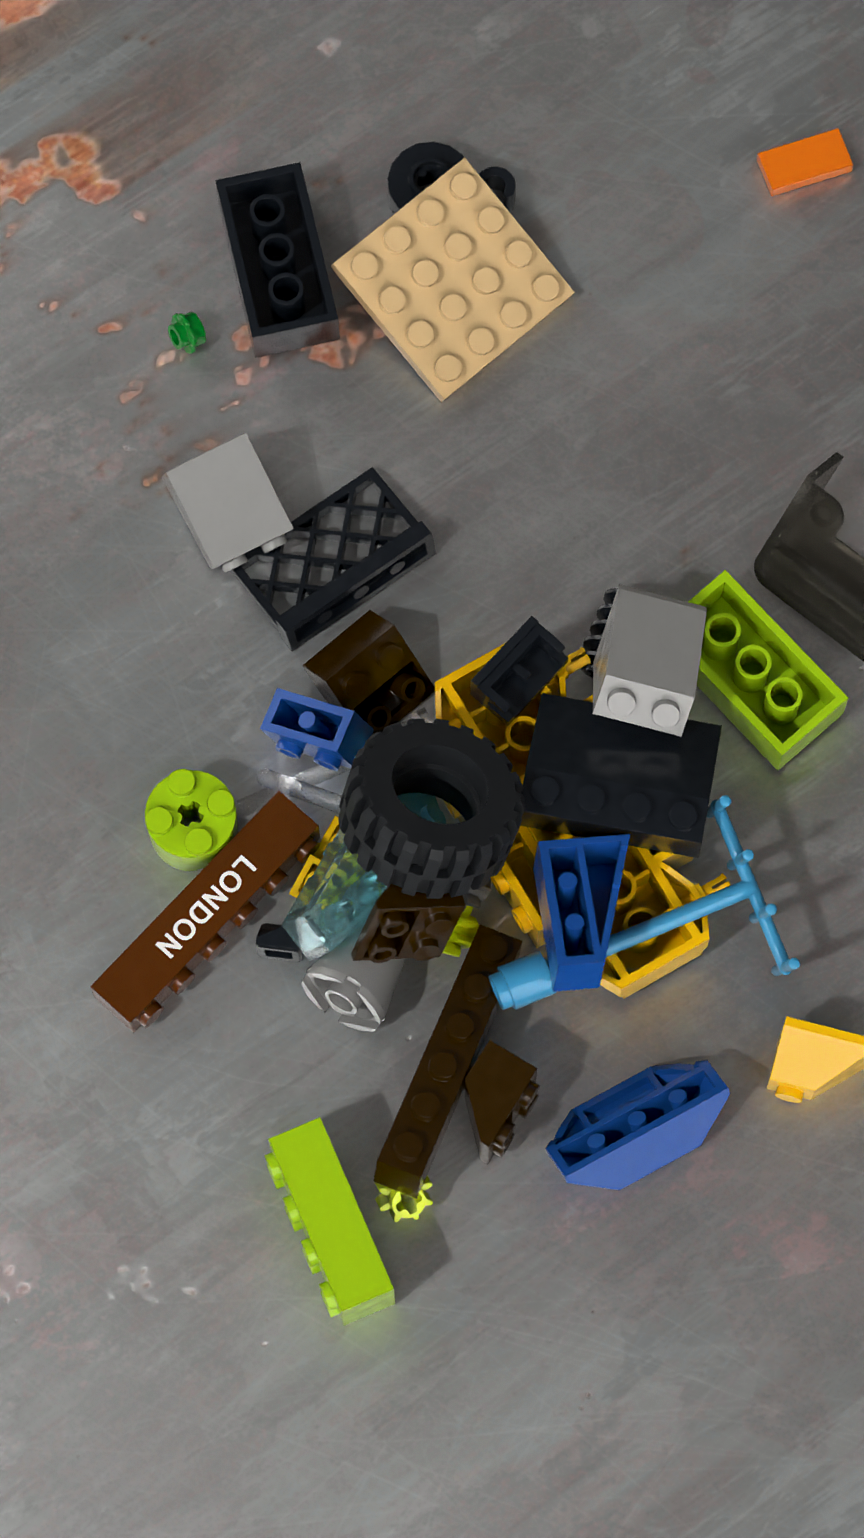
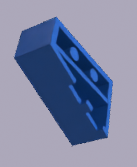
M630 834L538 841L533 870L553 992L600 987Z

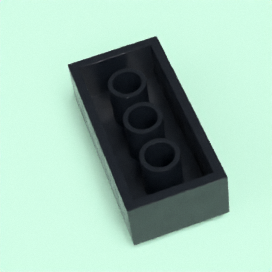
M298 162L215 180L218 204L255 358L340 340L339 319L301 163Z

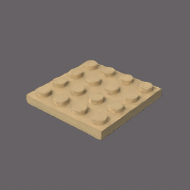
M463 158L331 265L332 270L441 403L575 293L466 158Z

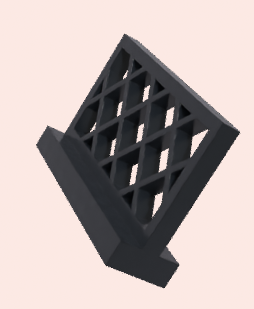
M371 467L291 521L294 529L286 533L285 536L287 540L293 537L309 538L306 556L283 554L284 544L275 548V553L271 550L265 554L261 546L245 553L249 562L231 570V572L280 632L284 643L291 651H294L435 555L436 551L430 530L422 521L418 522L376 470ZM371 484L380 493L378 507L355 505L356 495ZM386 502L390 505L391 508H385ZM328 513L345 514L342 531L319 529L321 518ZM352 515L376 517L373 534L349 532ZM383 518L402 520L408 527V529L396 537L380 535ZM316 540L340 541L336 559L313 557ZM347 542L369 544L368 556L361 561L344 560ZM257 561L273 563L269 580L251 579L245 572V569ZM280 564L303 566L300 584L277 581ZM311 567L334 569L332 580L324 586L308 585ZM260 590H267L266 597ZM275 591L297 593L296 605L280 615L272 606Z

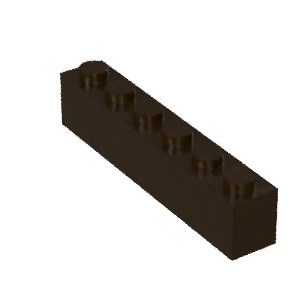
M481 924L479 925L379 1154L374 1182L417 1199L465 1088V1078L477 1060L500 1006L491 987L489 975L498 972L499 966L519 958L522 940Z

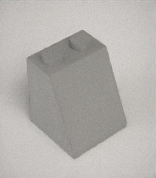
M247 433L241 434L166 471L162 477L211 570L221 566L224 573H227L249 562L245 553L261 546L265 554L287 543L288 540L285 534L294 529Z
M619 584L593 661V714L682 736L696 694L707 607Z

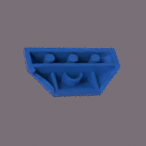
M708 1060L696 1061L694 1065L676 1063L650 1066L571 1109L558 1128L554 1140H551L545 1149L567 1183L621 1190L700 1147L730 1096V1091Z

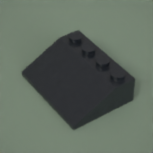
M542 693L523 780L522 794L525 798V810L520 826L585 838L630 834L629 846L699 858L722 725L687 719L682 736H677L593 714V702Z

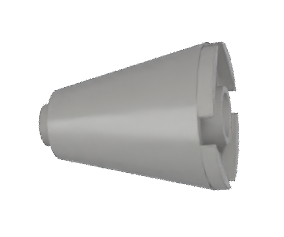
M367 914L307 969L306 975L302 980V987L310 1000L324 1013L331 1007L342 1014L338 1022L359 1031L373 1032L385 1020L405 959H391L382 963H375L370 960L353 961L351 952L369 916Z

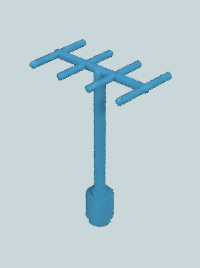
M724 795L719 799H714L708 807L707 818L715 817L732 857L727 862V868L731 871L737 869L741 881L610 935L606 957L749 898L754 912L749 915V920L754 924L759 922L777 964L772 967L771 973L774 976L789 975L793 970L799 968L800 961L797 958L789 959L771 917L777 912V907L772 903L766 905L749 865V861L754 858V852L750 849L743 851L727 813L726 807L731 804L729 796ZM539 950L498 967V972L489 975L491 987L502 1010L512 1006L517 1010L556 993L552 989L548 958H544Z

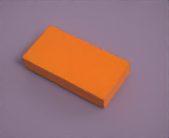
M839 128L757 154V162L771 197L852 172L853 169L852 160Z

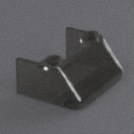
M836 452L807 475L756 557L754 572L758 581L766 589L864 662V558L835 537L843 525L844 512L840 503L824 490L844 456Z

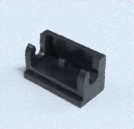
M531 616L471 679L470 694L508 726L567 664L569 658L563 653L565 646L539 624L537 619Z

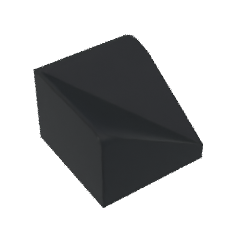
M306 918L296 920L287 925L262 924L255 943L257 955L264 958L296 962L303 961L307 933Z

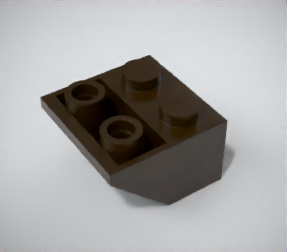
M371 610L366 612L302 665L323 698L330 704L355 711L374 729L372 735L377 732L383 733L384 727L400 721L435 691L431 680L395 625Z
M391 884L376 900L351 952L353 961L370 960L375 963H382L391 959L409 958L426 961L440 957L466 907L463 895L451 898L449 893H444L440 899L426 898L425 893L416 892L415 896L401 893V887Z
M491 1040L487 1042L465 1078V1102L479 1158L487 1165L494 1154L499 1157L505 1154L515 1136L513 1131L516 1127V1124H514L516 1118L519 1115L525 1119L529 1115L539 1097L537 1092L540 1088V1085L536 1083L537 1068Z

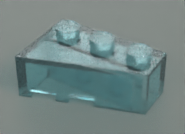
M340 829L334 840L326 847L322 854L324 857L313 876L308 878L281 924L309 961L331 952L367 921L376 900L387 889L386 885L377 881L378 875L371 870L367 873L356 861L358 854L350 853L343 840L345 834Z

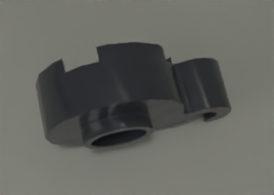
M437 142L417 143L403 150L391 164L387 178L391 211L395 213L425 190L424 185L435 182L465 157L451 146ZM497 166L488 167L481 171L479 175L489 188L504 194L503 205L510 212L514 207L516 194L515 179L512 174L505 168Z

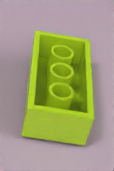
M726 570L688 601L689 603L707 607L697 687L777 771L844 714L848 697Z
M321 1117L269 1138L271 1153L264 1155L267 1162L266 1166L276 1189L286 1188L288 1196L283 1197L282 1200L294 1232L303 1229L306 1235V1239L300 1241L303 1247L302 1251L312 1274L321 1272L325 1282L319 1284L330 1317L339 1315L345 1326L394 1305L395 1293L393 1285Z

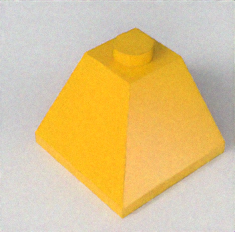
M786 1016L778 1038L766 1089L776 1091L775 1096L788 1102L801 1103L803 1098L814 1099L864 1069V1036Z

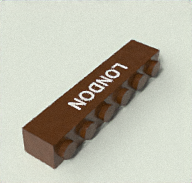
M278 791L90 986L93 996L133 1033L141 1025L145 1028L149 1027L163 1012L164 1007L161 1004L171 993L174 992L176 995L182 993L195 978L193 970L204 959L210 962L217 957L227 943L224 938L236 926L239 929L245 927L256 915L258 908L255 906L266 894L272 897L278 893L289 879L286 873L298 861L301 864L306 863L310 854L313 855L320 846V843L317 842L320 839L319 825L282 792Z

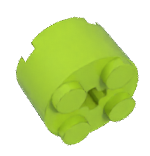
M177 769L160 781L148 797L145 807V822L150 841L158 856L173 868L187 872L205 868L238 833V817L234 798L227 786L209 773L198 770ZM194 815L200 817V823L192 821L188 827L185 826V818L191 819Z

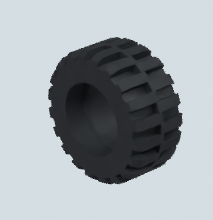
M424 718L408 720L406 726L398 722L384 727L383 733H374L365 741L364 747L358 750L348 775L339 804L340 813L338 820L339 828L345 834L343 840L351 854H358L356 861L367 873L371 870L378 875L377 881L387 887L391 884L401 887V893L415 896V893L419 892L425 893L426 898L440 899L444 893H449L452 898L468 894L470 887L472 890L480 889L489 883L492 876L500 872L521 825L522 815L525 810V798L522 794L523 786L517 772L511 773L512 763L504 752L498 754L495 751L496 745L487 737L478 738L473 735V729L461 725V728L450 726L448 720L435 719L433 723H425ZM423 793L438 797L452 805L463 816L465 821L444 824L426 820L410 811L399 800L398 795Z

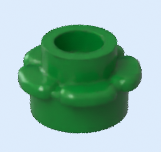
M192 311L186 314L176 313L172 316V324L168 326V334L172 344L178 350L184 348L189 354L195 353V347L206 342V333L201 320Z

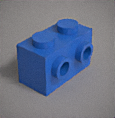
M280 688L276 689L260 727L267 736L277 743L275 749L278 752L295 759H300L302 754L312 756L315 763L334 771H338L340 766L352 767L354 756L359 749L364 747L365 741L371 737L374 730L353 710Z

